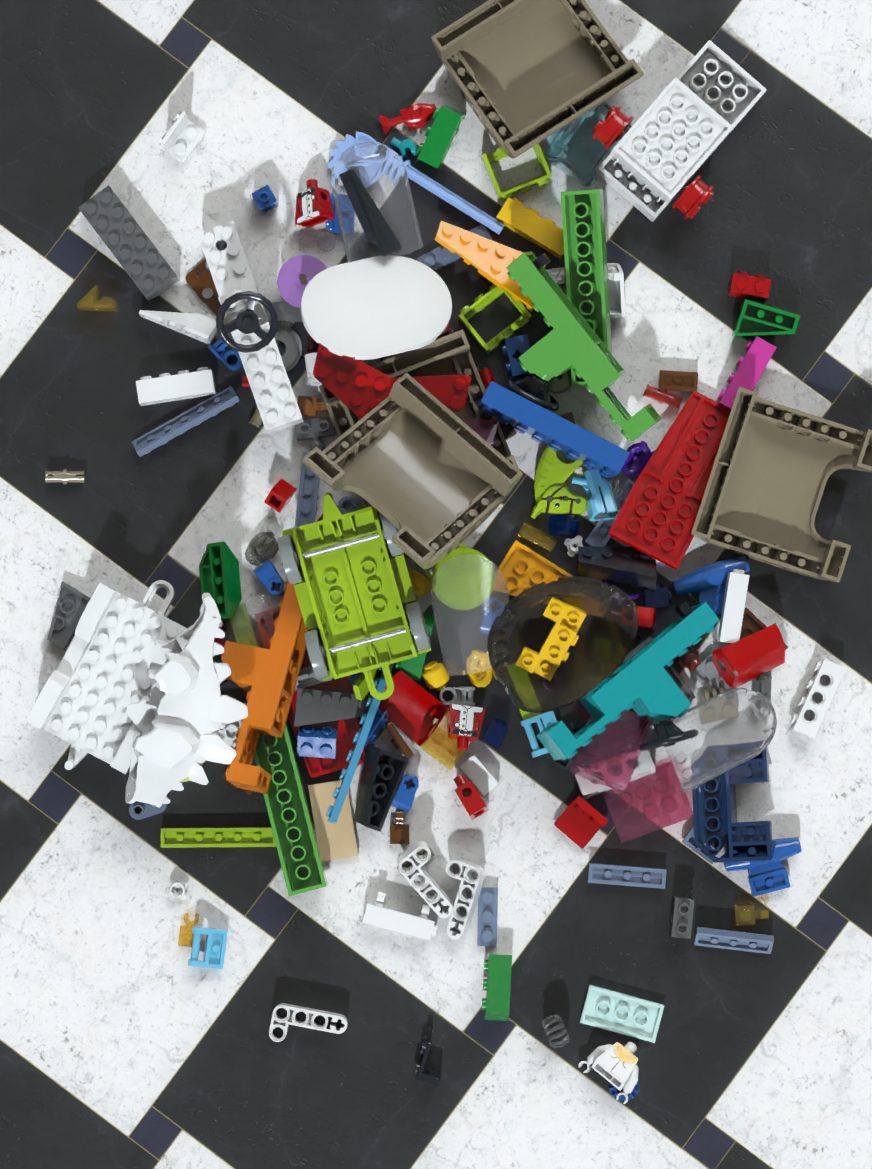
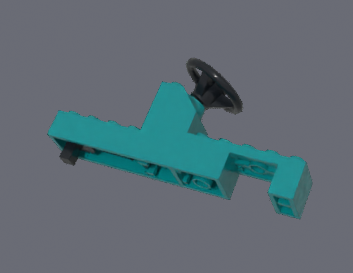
M686 601L679 604L675 610L681 617L580 699L594 719L577 733L572 735L562 721H558L548 725L536 735L554 760L572 758L578 753L577 748L588 745L592 741V736L602 733L607 729L606 724L615 722L622 716L621 712L624 710L628 711L631 708L634 709L638 716L650 717L654 723L660 722L654 725V729L647 742L639 745L638 749L640 751H647L662 746H672L677 742L694 738L698 735L699 732L696 729L683 732L674 724L673 720L666 721L670 718L675 719L685 715L691 703L665 669L674 663L672 659L685 654L688 651L687 647L692 644L695 645L702 640L701 636L703 634H708L716 628L715 624L719 621V618L706 602L690 608Z

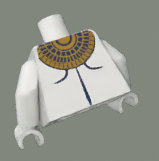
M630 1041L625 1046L619 1042H616L614 1045L606 1044L599 1046L587 1057L588 1060L581 1061L578 1067L580 1068L586 1063L587 1070L583 1073H588L591 1070V1064H593L592 1068L620 1091L623 1088V1092L617 1094V1100L620 1095H625L626 1100L623 1104H626L628 1093L632 1092L638 1082L639 1067L636 1065L638 1058L634 1055L637 1046Z

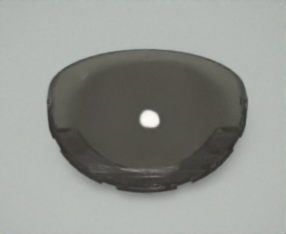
M578 576L558 578V581L547 584L545 582L539 583L514 597L504 606L505 610L501 615L495 618L487 640L489 662L499 686L510 701L519 709L530 713H544L568 706L584 697L612 674L628 654L638 629V615L635 603L620 588L613 584L612 586L606 585L599 579ZM554 597L586 611L587 615L576 634L579 636L574 646L570 645L568 649L570 654L566 662L561 661L549 681L515 664L524 647L539 653L555 624V621L543 616V612L551 598Z

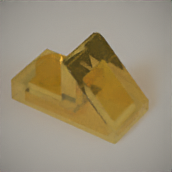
M96 285L77 303V308L85 311H118V303L111 297H102L99 300V287Z

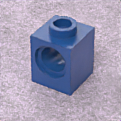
M269 185L251 193L262 215L278 207L277 200Z

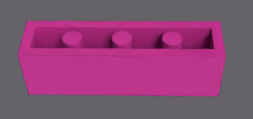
M757 336L754 340L750 339L745 347V350H747L744 357L740 356L735 365L738 367L736 373L732 372L726 381L729 383L727 389H722L717 398L720 400L719 404L731 410L738 387L753 391L777 347Z

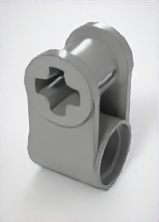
M476 687L443 688L439 692V700L446 705L475 706L473 696ZM446 690L451 691L453 694V698L449 702L445 701L442 697L443 692Z

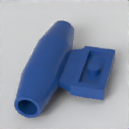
M746 557L721 560L694 569L673 580L672 584L677 596L700 592L699 604L706 602L713 612L718 615L722 613L728 573L733 572V569L743 570L747 573L750 571Z
M798 837L772 839V841H776L773 860L723 862L726 871L749 870L747 878L753 897L789 888L790 883L787 871L780 861L802 852Z

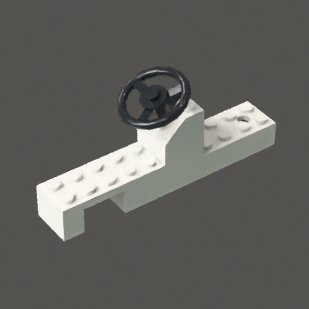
M234 221L197 233L221 304L216 317L217 333L223 343L239 353L267 434L304 422L274 338L279 325L277 311L272 302L258 292ZM264 306L270 314L271 325L268 321ZM224 317L226 318V321H227V324H226V325H224ZM231 332L234 341L229 338L227 333Z

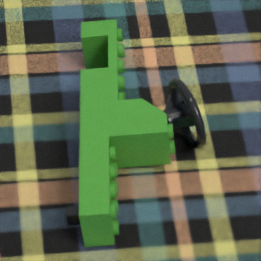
M532 251L522 253L506 267L508 269L507 274L514 282L517 281L521 286L519 289L525 297L529 296L533 301L531 305L537 312L540 311L543 314V320L547 326L554 329L519 357L521 361L519 363L526 372L532 373V375L523 379L508 377L505 380V385L512 392L547 410L557 411L559 403L549 395V380L554 376L564 374L574 367L573 371L577 377H582L586 382L585 387L587 390L598 397V404L603 409L606 408L612 422L614 424L618 423L622 428L621 433L627 440L634 441L662 419L651 404H648L633 416L628 413L609 388V386L626 374V371L544 268L551 261L544 253L537 258Z

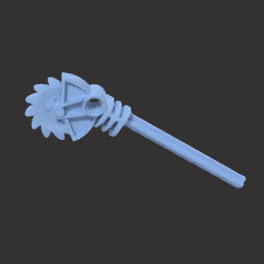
M356 132V139L346 134L347 142L335 141L339 148L333 149L328 153L334 157L328 164V168H334V180L340 177L339 174L353 169L367 189L386 174L388 175L387 181L393 178L395 186L403 176H406L498 235L505 226L413 168L410 160L404 162L402 155L398 158L397 152L384 144H378L371 136L365 133ZM379 150H386V157L384 159L377 158Z

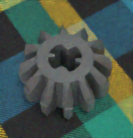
M550 1015L542 1020V1027L551 1047L556 1049L569 1043V1035L559 1015Z

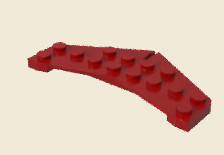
M319 343L313 369L314 377L360 419L389 396L394 382L399 378H391L368 364L355 359V357L336 355ZM458 374L412 377L453 413L460 412L465 407L471 376Z

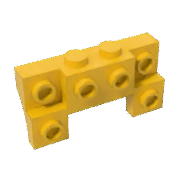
M552 597L543 612V616L555 621V624L539 653L524 647L515 665L532 674L534 672L550 681L561 661L566 662L570 654L568 652L570 645L574 646L579 638L576 634L587 612Z

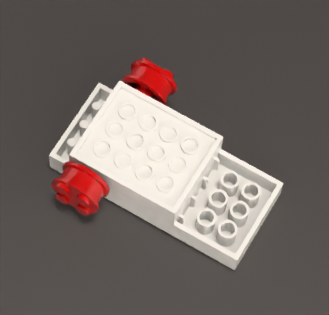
M709 40L626 134V128L634 117H628L623 113L620 105L618 107L613 105L604 118L605 121L600 120L592 131V134H594L592 139L595 140L597 138L605 145L604 149L606 151L615 141L619 139L620 141L598 167L596 174L652 222H654L673 198L681 192L680 197L673 204L672 208L679 209L685 215L684 219L688 217L692 219L701 209L699 204L702 203L704 205L714 194L712 191L714 187L706 185L701 180V175H698L691 184L685 186L686 183L758 102L767 89Z

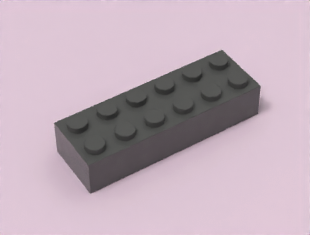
M109 185L78 207L148 302L179 281L176 273Z

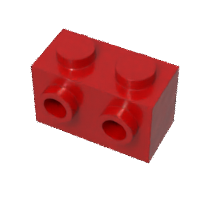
M737 271V273H733L731 276L728 296L766 302L769 297L771 279H767L765 275H756L754 277L749 276L747 272Z

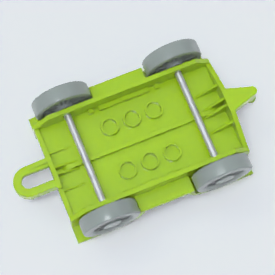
M327 492L323 497V520L281 531L282 537H278V547L282 564L291 585L294 584L307 630L304 634L306 647L316 678L323 679L324 681L363 672L370 694L378 700H384L389 698L394 691V681L389 665L418 657V654L432 651L428 630L420 604L414 594L404 552L392 542V537L398 532V529L373 506L342 514L333 500V495ZM382 667L387 684V690L382 693L376 690L371 673L372 669Z

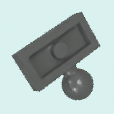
M330 416L305 419L304 422L295 425L297 441L313 440L310 443L311 451L315 447L323 451L325 445L320 438L335 436L334 424Z

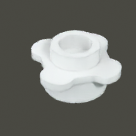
M580 535L573 539L567 538L564 541L568 549L567 554L570 557L578 553V546H583V538Z
M170 881L169 899L179 898L180 900H185L187 897V882Z

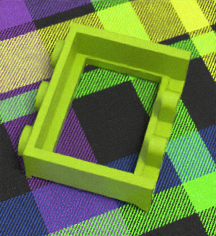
M539 143L533 146L543 175L500 191L490 163L506 158L508 155L501 148L488 155L486 153L482 154L481 159L498 200L503 199V201H506L508 197L513 198V194L517 192L523 194L532 190L531 187L535 185L541 187L549 183L548 180L551 179L552 175Z
M495 284L489 288L490 291L487 294H480L474 300L475 303L470 307L467 305L459 312L460 315H458L459 320L487 355L501 345L506 338H510L532 320V315L520 300L517 302L512 298V294L505 289L501 290ZM505 293L522 316L488 343H485L468 320L501 294Z

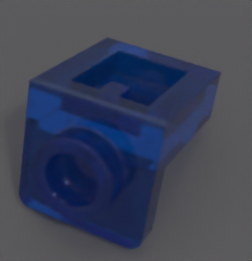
M549 515L550 535H577L580 526L577 516Z

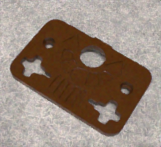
M205 258L186 275L185 279L201 301L217 316L221 304L210 270H205V263L207 262ZM205 288H211L213 295L210 298H204L202 291Z

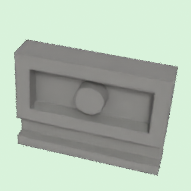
M710 654L691 674L706 690L708 689L712 696V688H715L717 695H719V687L723 686L725 694L731 688L719 675L713 663V655ZM718 661L720 668L725 671V667Z

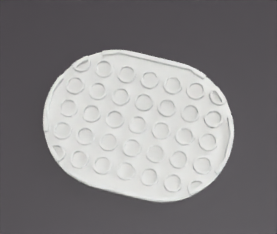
M397 255L375 256L327 268L318 273L308 283L301 301L302 321L310 336L318 344L321 343L328 348L330 352L339 356L355 357L357 360L382 358L429 345L445 331L452 313L451 295L441 277L425 264Z

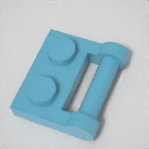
M553 710L520 721L521 726L525 728L530 742L533 758L549 752L546 748H539L531 724L537 722L541 732L548 725L557 722Z
M193 926L192 933L194 935L191 959L188 960V966L223 969L228 930ZM201 934H206L203 961H200L198 957Z

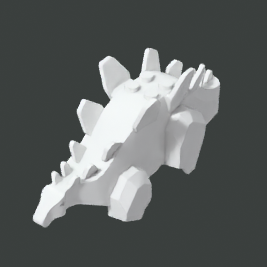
M210 593L202 594L203 604L200 607V616L192 626L169 642L155 639L140 650L148 665L149 678H154L157 681L153 684L150 697L144 696L139 702L129 704L126 709V714L142 731V735H135L132 742L130 771L125 792L126 803L132 804L135 801H139L160 808L162 804L170 803V799L166 795L171 790L182 791L184 789L180 781L186 777L201 785L208 784L209 781L202 768V764L206 760L228 765L231 764V761L237 755L235 749L226 743L218 733L219 730L222 731L224 729L225 723L230 724L247 718L248 708L244 703L220 693V684L231 675V670L228 663L213 662L215 655L224 652V647L214 642V638H224L225 633L219 628L223 623L217 605Z

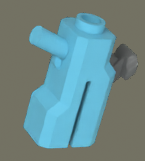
M596 468L587 469L582 478L572 476L571 483L582 485L585 489L588 499L586 510L590 521H600L601 517L602 520L613 519L618 512L613 491L616 489L619 481L617 477H614L611 482L605 480L604 476L599 473L600 470Z

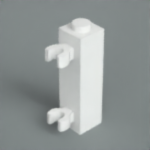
M733 569V572H729L727 575L718 642L732 644L740 640L750 576L746 575L743 570Z
M380 891L378 892L375 904L367 903L362 923L430 940L431 936L435 937L438 925H434L435 920L428 918L431 908L428 904L423 903L420 916L384 907L383 903L386 893Z

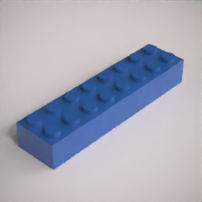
M492 381L487 386L477 405L482 414L497 417V421L501 424H510L514 426L515 431L521 434L526 432L532 435L531 439L539 443L543 441L549 444L548 447L557 452L559 450L565 452V456L569 459H578L583 462V466L589 469L594 467L600 470L599 473L607 478H610V476L614 477L620 473L630 453Z

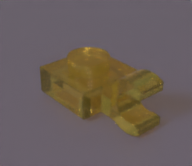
M754 905L734 906L736 926L755 925V919L769 918L768 909L754 910Z

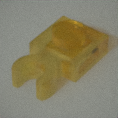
M185 913L184 921L186 926H180L178 946L192 947L194 935L192 927L198 922L199 914H195V920L190 921L188 919L189 913Z

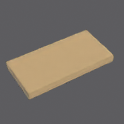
M342 780L308 785L317 844L322 862L358 856L348 792L337 823L328 822L329 817L326 816L329 805L333 806L335 798H333L336 786L340 788Z

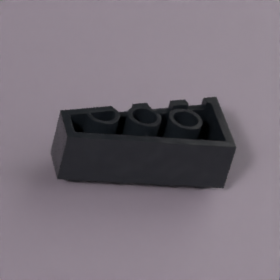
M578 546V576L601 581L608 579L616 584L623 582L632 584L631 587L639 588V586L648 587L650 591L656 590V559L633 547Z
M367 743L353 821L381 832L409 759Z

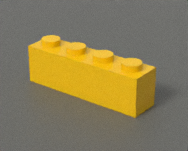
M508 197L496 216V220L561 259L564 255L563 227L560 229L555 226L553 220L547 217L545 219L540 217L539 212L535 209H527L522 206L523 203L520 200Z

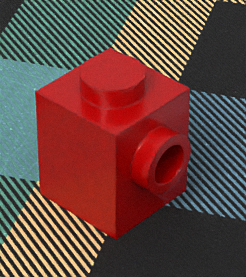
M281 478L270 490L264 502L280 513L290 502L297 489Z

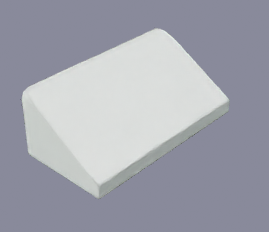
M474 754L459 766L484 796L499 784Z

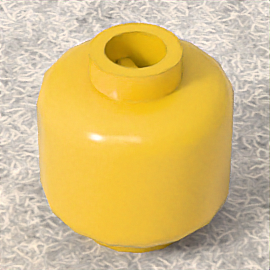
M432 661L423 667L422 678L429 689L439 691L447 686L446 683L449 681L450 676L443 663Z

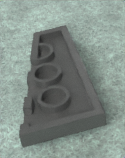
M297 688L293 727L361 717L362 714L367 713L368 707L366 702L369 695H366L363 700H358L355 694Z

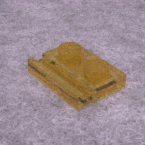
M437 727L429 739L420 747L449 770L453 769L465 752L457 750V740L448 738V733L440 727Z

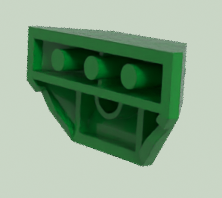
M226 542L209 543L199 564L201 594H211L217 605L221 620L231 619L242 600L239 561Z

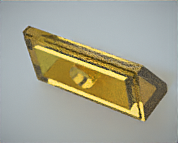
M523 523L518 533V536L549 552L553 551L557 543L556 538L527 523Z

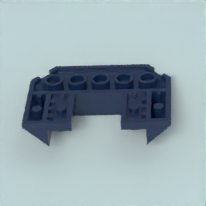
M767 743L709 746L701 758L691 766L695 845L707 854L714 863L773 860L776 841H772L771 821L737 822L735 784L769 782V764H772Z

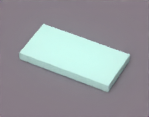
M589 984L580 1023L655 1043L665 1005Z

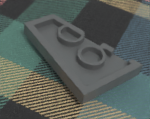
M64 581L61 582V592L57 599V608L47 640L66 650L75 635L80 617L91 598Z

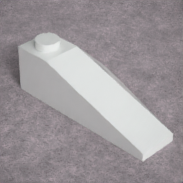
M140 310L139 315L145 319L209 345H212L217 333L216 317L210 314L204 316L201 314Z

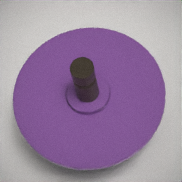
M309 255L295 256L286 261L281 267L277 278L278 290L282 298L290 305L301 308L302 296L306 286L318 273L327 269L325 264L316 257Z

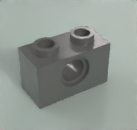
M673 896L669 930L671 937L691 939L694 899Z

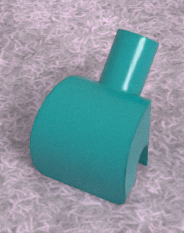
M395 137L392 139L391 144L399 148L403 158H407V151L411 150L413 156L418 155V148L412 140L404 139L400 141Z

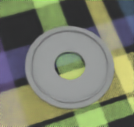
M279 324L274 338L275 341H281L285 344L286 351L281 358L287 372L299 362L302 354V344L294 330Z

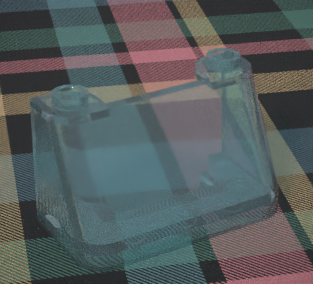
M605 101L561 128L544 152V157L549 163L584 187H589L595 183L597 172L594 169L607 152L604 149V144L597 138L595 140L592 139L594 127L600 120L605 121L604 118L611 109V106ZM631 125L626 128L625 134L630 130Z

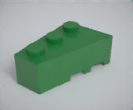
M744 299L732 336L795 334L801 315Z
M489 954L488 960H484V971H487V979H483V991H486V998H482V1010H485L484 1020L508 1021L512 955Z

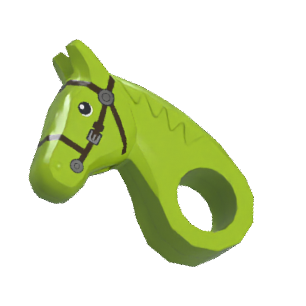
M549 447L545 449L535 473L534 495L536 504L532 511V518L535 519L541 512L548 514H583L586 511L587 498L574 494L565 485L567 478L582 465V461L577 459L570 464L563 463L557 458L556 451Z

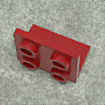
M577 795L554 822V825L583 849L609 820L582 797Z

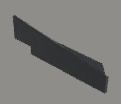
M351 169L339 174L368 243L376 240L383 257L401 250L402 245L355 171Z

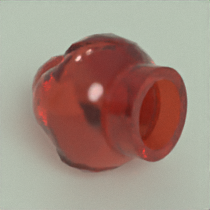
M692 645L687 647L688 651L680 657L677 656L679 666L688 668L689 671H693L702 663L699 659L698 649L691 648Z

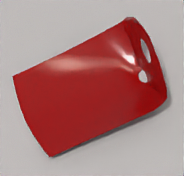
M774 623L739 641L715 649L712 659L725 683L730 688H735L784 664L785 645L777 624ZM718 661L724 664L725 671L720 668ZM733 671H737L738 675L734 676Z
M400 670L392 677L394 681L392 695L387 699L381 700L378 709L383 713L387 711L388 719L418 746H421L438 727L447 709L438 699ZM437 718L438 720L433 724V720Z

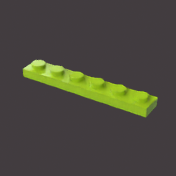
M272 827L161 828V848L276 847Z

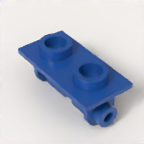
M377 709L365 743L366 749L367 743L374 745L380 730H384L389 722L387 711L383 713L380 709Z

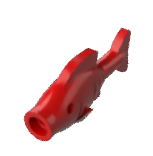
M418 103L412 105L407 109H401V116L392 119L379 116L383 134L386 135L392 126L402 123L408 125L409 131L423 127L426 122L432 119L436 110L435 104Z

